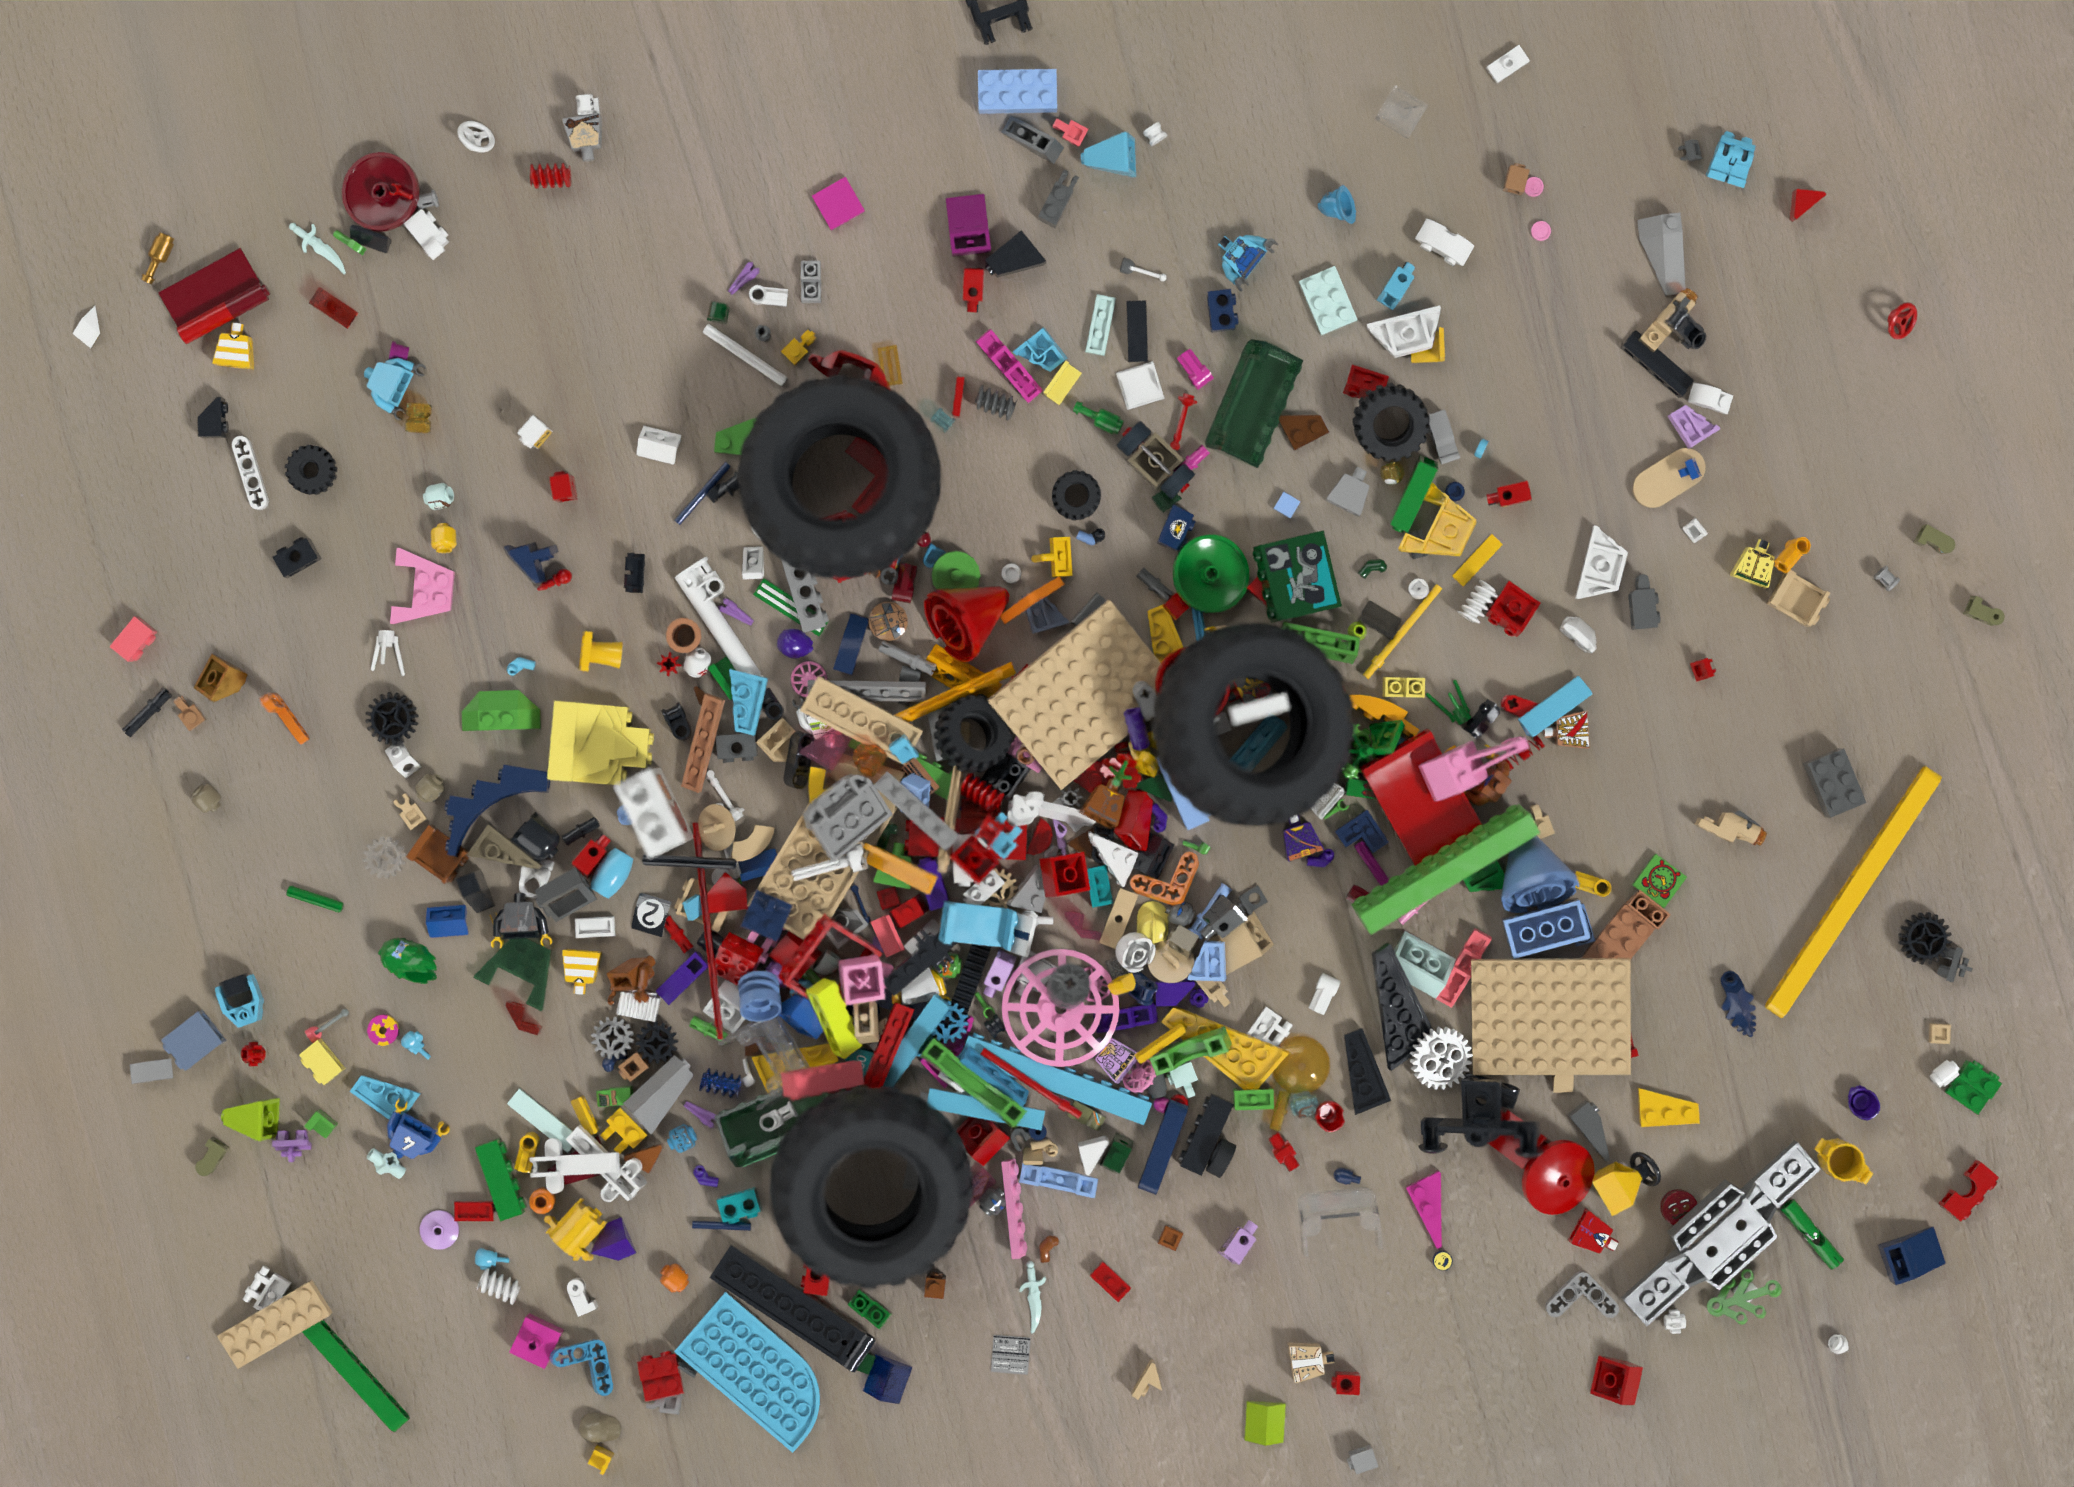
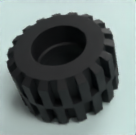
M1073 470L1066 472L1058 478L1052 490V501L1057 512L1064 516V518L1074 521L1090 517L1097 510L1101 500V490L1098 482L1092 475L1084 471ZM1080 484L1086 488L1088 499L1084 505L1073 507L1066 502L1065 491L1070 485Z

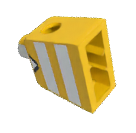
M232 323L231 334H220L212 364L254 370L253 340L251 337L243 335L244 324Z
M564 949L562 953L565 982H574V994H585L586 983L593 984L596 981L602 952Z

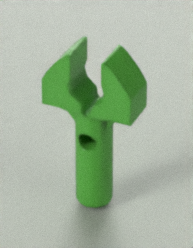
M336 230L333 233L336 239L362 256L367 250L340 231Z

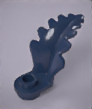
M1727 971L1720 979L1726 993L1721 1009L1723 1011L1729 1010L1726 1019H1734L1731 1024L1732 1027L1738 1026L1737 1031H1743L1742 1035L1753 1037V1032L1756 1031L1753 1027L1756 1026V1022L1752 1020H1755L1756 1016L1750 1014V1012L1754 1011L1756 1007L1749 1003L1754 999V996L1745 990L1738 974L1733 971Z

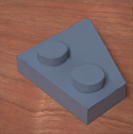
M1047 597L1025 610L1032 634L1069 623L1068 619L1057 610V607Z

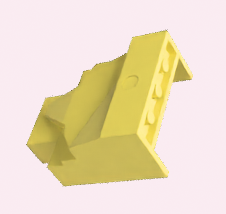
M554 701L547 779L618 785L627 779V770H624V766L648 768V764L652 763V753H649L650 745H653L654 733H651V729L628 727V723L632 722V712L629 711V707Z

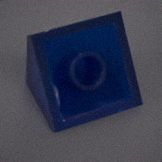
M876 1354L863 1391L881 1402L900 1404L913 1367Z

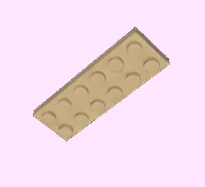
M819 675L800 709L801 712L899 763L901 762L897 756L893 755L889 750V744L906 734L915 747L923 732V729Z
M310 1280L220 1333L217 1337L237 1369L328 1317L333 1312L313 1280Z

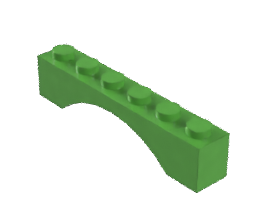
M853 738L848 745L864 755L882 754ZM919 753L916 759L939 786L934 793L948 800L952 771L947 773L943 771L944 766L933 762V764L925 761L927 757Z
M934 1038L921 1054L923 1059L1014 1129L1027 1111L962 1064L952 1052Z

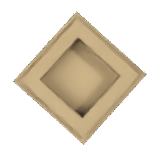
M1930 1023L1929 1043L1950 1044L1951 1024Z

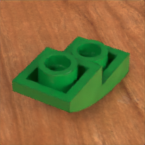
M860 1289L848 1303L850 1308L861 1317L866 1318L878 1329H881L892 1315L890 1311Z

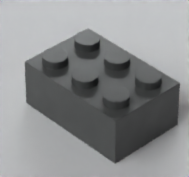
M1838 748L1803 763L1825 817L1831 818L1867 803L1844 748Z

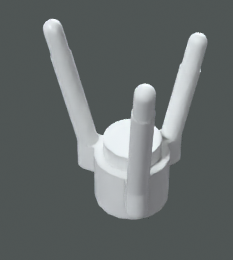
M380 630L378 636H376L371 671L375 670L380 647L381 664H384L386 647H392V643H394L401 675L404 676L405 672L398 645V636H394V631Z

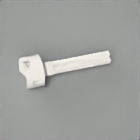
M861 843L851 848L846 853L847 856H842L835 862L828 860L792 870L794 881L850 866L853 872L867 869L868 864L866 858L862 856L863 849Z

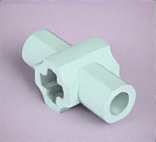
M373 1148L367 1155V1159L374 1163L376 1172L380 1175L390 1173L400 1179L406 1171V1168L399 1164L397 1155L393 1152L383 1154Z

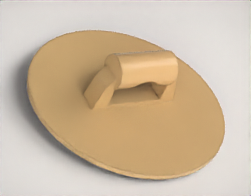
M712 804L704 808L698 819L701 841L706 847L714 851L728 848L734 840L736 831L732 814L727 808L719 804Z
M1169 939L1155 944V956L1148 965L1151 974L1156 979L1165 983H1177L1187 978L1194 966L1193 953L1188 958L1170 948Z

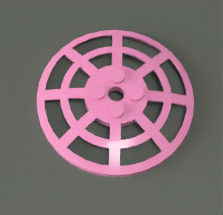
M1051 949L1028 958L1012 973L1003 993L1002 1018L1010 1039L1027 1057L1049 1066H1072L1092 1058L1109 1042L1118 1022V995L1112 994L1113 1005H1102L1100 994L1094 985V982L1101 975L1105 978L1107 984L1112 981L1110 975L1096 960L1075 950ZM1057 955L1058 967L1066 964V956H1073L1086 961L1096 968L1089 975L1090 989L1094 995L1096 1005H1084V1002H1082L1078 1007L1066 1009L1063 1014H1058L1055 1011V1005L1049 1000L1047 988L1040 981L1042 978L1052 975L1053 971L1058 967L1047 969L1035 976L1028 966L1042 958ZM1022 973L1030 982L1022 993L1020 1003H1008L1012 986L1017 977ZM1033 986H1035L1041 993L1038 1004H1026L1028 994ZM1008 1011H1020L1022 1024L1028 1033L1021 1041L1017 1039L1011 1028ZM1026 1012H1038L1041 1022L1034 1029L1028 1023ZM1084 1013H1096L1093 1024L1087 1031L1080 1024ZM1113 1013L1109 1031L1101 1043H1099L1092 1034L1099 1025L1101 1014ZM1046 1028L1055 1031L1056 1043L1046 1041L1038 1035ZM1075 1029L1082 1036L1073 1042L1064 1043V1032ZM1035 1040L1045 1047L1056 1049L1055 1060L1039 1057L1025 1047ZM1085 1041L1094 1048L1091 1052L1080 1058L1063 1061L1064 1049L1076 1047Z

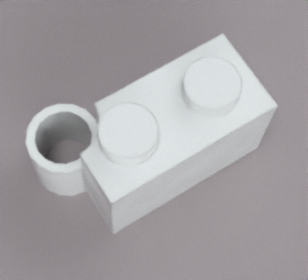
M421 209L403 224L430 258L434 260L445 251L443 247L449 243L446 238L448 234L442 226L438 228L435 225L436 219L430 211L426 213Z

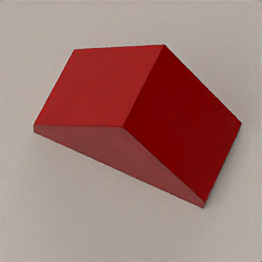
M1794 190L1791 200V222L1798 219L1827 194L1824 191Z

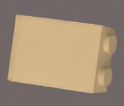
M1254 911L1251 915L1245 916L1247 920L1225 938L1215 934L1208 940L1225 941L1226 975L1259 958L1274 945Z

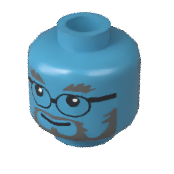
M682 1124L669 1131L670 1138L667 1139L671 1150L675 1149L678 1153H683L695 1146L697 1136L692 1126L688 1127L686 1124Z

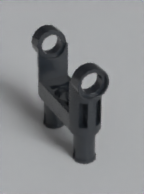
M966 0L975 27L980 29L984 45L989 44L987 36H989L991 43L996 41L991 24L1013 16L1017 17L1021 33L1026 32L1025 24L1028 31L1033 30L1028 16L1029 6L1027 0H1017L1016 2L982 13L980 12L977 0Z

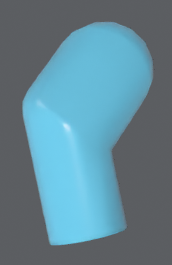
M518 657L508 664L507 673L514 676L523 668L534 670L536 661Z

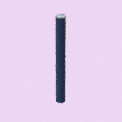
M726 461L676 517L675 522L681 525L704 499L706 494L731 468Z

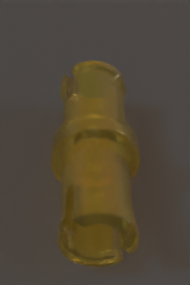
M1279 1090L1276 1105L1272 1109L1274 1112L1269 1128L1281 1131L1284 1116L1288 1113L1287 1105L1291 1095L1290 1092Z

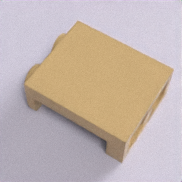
M1790 570L1788 573L1783 574L1766 604L1805 627H1811L1818 622L1820 610L1829 603L1830 598L1828 596L1830 592L1823 591L1797 576L1796 572Z
M691 877L690 880L686 879L682 891H685L682 899L678 898L674 907L677 909L675 914L686 918L687 915L683 902L695 894H700L699 881L694 877ZM706 883L707 893L713 887V885ZM729 911L710 913L712 930L721 931ZM701 915L693 921L703 924V916Z

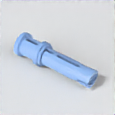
M1221 883V886L1211 898L1202 914H1197L1196 921L1188 930L1198 935L1199 939L1202 940L1203 936L1200 931L1207 925L1202 918L1203 915L1214 905L1219 897L1222 895L1227 897L1232 889Z

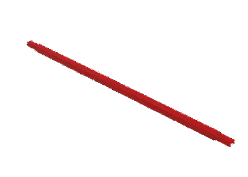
M696 822L693 823L696 857H703L699 824ZM697 868L717 1039L720 1040L723 1039V1025L710 913L708 911L704 868Z

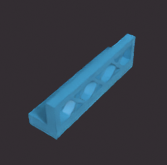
M970 1046L966 1047L957 1056L962 1064L998 1091L1011 1098L1022 1107L1026 1103L1029 1091Z

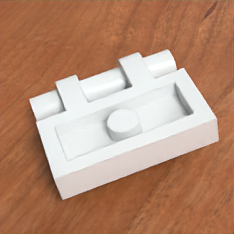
M1265 1006L1247 1032V1035L1279 1047L1284 1037H1288L1290 1034L1289 1030L1293 1025L1288 1021L1285 1022L1283 1027L1278 1025L1282 1017ZM1275 1029L1278 1031V1034L1271 1041L1268 1038Z
M264 1265L255 1274L253 1283L245 1290L246 1294L243 1297V1300L247 1303L252 1298L256 1299L257 1301L253 1307L257 1310H261L283 1297L292 1283L277 1273H274L271 1278L267 1277L270 1269ZM261 1283L265 1284L266 1287L262 1293H259L257 1289Z

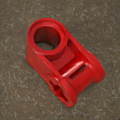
M1505 695L1500 703L1504 711L1516 715L1518 718L1538 705L1536 702L1516 695ZM1508 700H1512L1515 703L1514 707H1510L1507 704Z
M988 814L974 838V848L979 852L987 851L999 836L1005 823L998 822L991 817V814ZM980 837L988 841V845L984 849L979 848L976 844L977 839Z

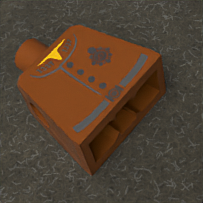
M1109 779L1106 786L1100 784L1095 787L1079 811L1080 814L1109 829L1118 826L1124 803V796L1117 792L1119 786L1116 787L1112 784L1113 779Z

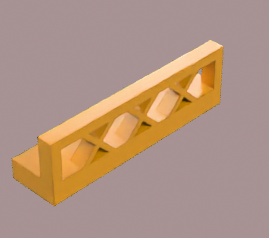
M935 644L926 658L927 661L936 664L938 669L932 670L933 674L931 677L951 689L985 674L967 662L964 663L954 659L938 644ZM945 674H951L954 680H949ZM997 682L971 695L976 697L978 694H983L991 698L999 691L1002 684Z
M864 844L863 848L870 851L866 859L867 864L924 893H931L938 876L876 845Z

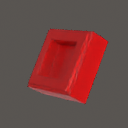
M895 886L876 891L882 910L901 905Z

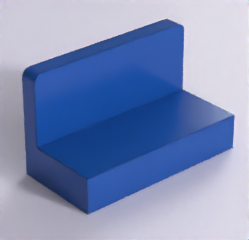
M773 848L762 851L751 859L738 861L742 882L765 876L777 856L776 850Z
M466 905L427 908L426 926L429 937L468 935Z

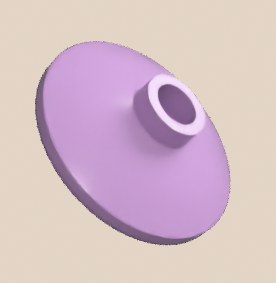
M436 1210L427 1214L420 1225V1236L423 1242L433 1249L440 1250L450 1247L456 1241L459 1234V1225L457 1221H454V1216L442 1210ZM435 1228H440L441 1234H436Z

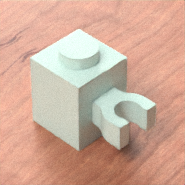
M1191 1061L1185 1062L1175 1070L1170 1071L1169 1074H1166L1170 1085L1174 1084L1176 1088L1184 1086L1188 1098L1195 1096L1191 1083L1198 1079Z

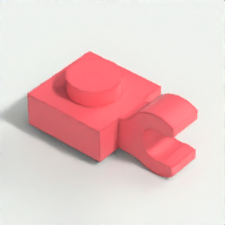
M1056 118L1052 126L1054 129L1064 133L1062 139L1077 147L1080 146L1088 131V128L1073 120L1068 125Z

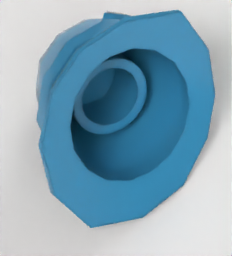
M1341 185L1339 189L1326 193L1318 202V209L1325 216L1345 220L1350 224L1356 221L1355 203L1346 186Z

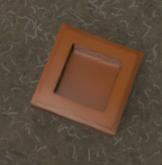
M1165 1225L1157 1243L1176 1251L1183 1232Z

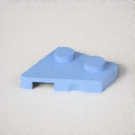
M1225 941L1204 942L1188 976V980H1226Z

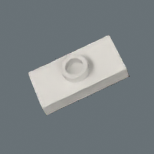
M1520 45L1488 65L1486 69L1496 84H1498L1529 63L1530 60Z

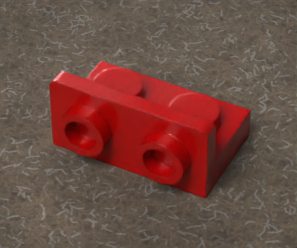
M1352 364L1343 394L1352 398H1365L1367 396L1366 392L1370 389L1373 392L1376 390V386L1382 385V387H1386L1389 376Z

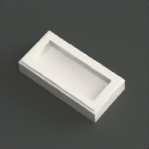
M615 916L575 918L576 938L616 936Z

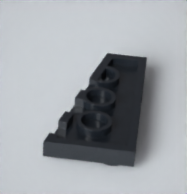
M1363 1028L1344 1034L1354 1114L1357 1115L1391 1101V1098Z

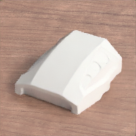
M1566 617L1562 621L1559 630L1569 639L1575 640L1574 643L1581 650L1593 653L1596 649L1595 631L1580 617Z

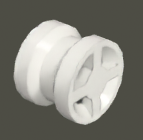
M1159 122L1143 132L1144 136L1149 138L1151 146L1167 137L1166 132L1162 131Z

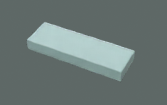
M1097 294L1086 353L1105 355L1116 298Z

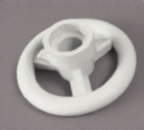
M465 121L458 127V137L469 150L488 152L494 147V136L485 125L476 121ZM467 127H475L480 129L482 132L472 131ZM488 137V145L481 146L482 139Z

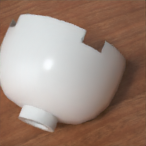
M1132 932L1124 935L1118 941L1115 953L1120 965L1128 972L1134 973L1143 970L1142 967L1146 963L1149 965L1152 962L1156 948L1146 935Z

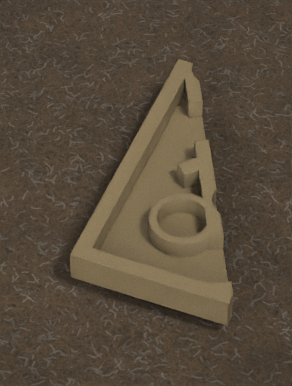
M491 824L487 825L467 854L470 857L528 868L541 869L543 866L509 841L508 837Z

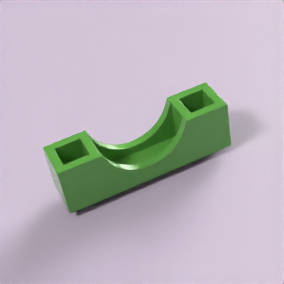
M1224 1026L1168 1045L1149 1059L1158 1076L1173 1071L1192 1059L1203 1056L1211 1058L1229 1052L1232 1042Z

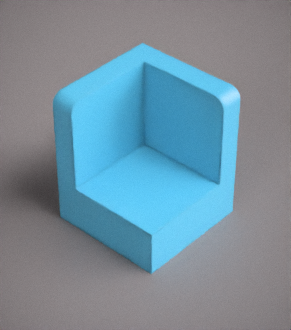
M906 734L889 744V750L893 755L897 756L902 764L913 757L917 758L919 756V753Z

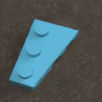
M729 669L735 731L755 736L768 678Z
M361 1075L350 1090L352 1094L389 1120L393 1111H396L395 1104L397 1099L400 1098L398 1102L400 1107H404L406 1101L408 1102L407 1108L401 1112L402 1115L403 1113H408L421 1095L419 1092L365 1075Z

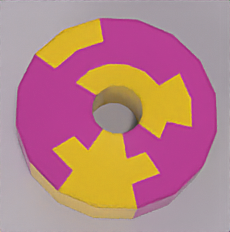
M382 1014L374 1017L369 1022L367 1033L373 1043L386 1046L397 1039L400 1028L395 1018ZM381 1027H385V1028H386V1033H385V1034L381 1033V1031H380V1028H381Z

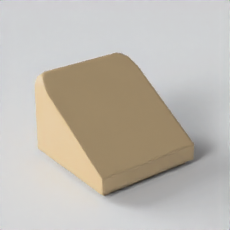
M1552 1075L1553 1093L1573 1092L1574 1075Z
M1031 1147L1023 1148V1164L1042 1165L1043 1150H1031Z

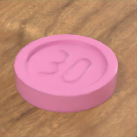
M1537 177L1527 179L1525 193L1530 197L1539 196L1544 189L1542 180Z
M1544 221L1536 222L1531 228V235L1537 241H1544L1551 234L1549 224Z

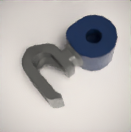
M1044 1124L1042 1125V1130L1028 1128L1025 1132L1023 1128H1014L1011 1132V1140L1016 1150L1022 1151L1015 1136L1021 1135L1025 1141H1028L1030 1137L1039 1141L1045 1138L1047 1130Z

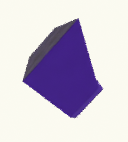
M622 1217L612 1220L605 1225L591 1250V1254L617 1261L637 1253Z

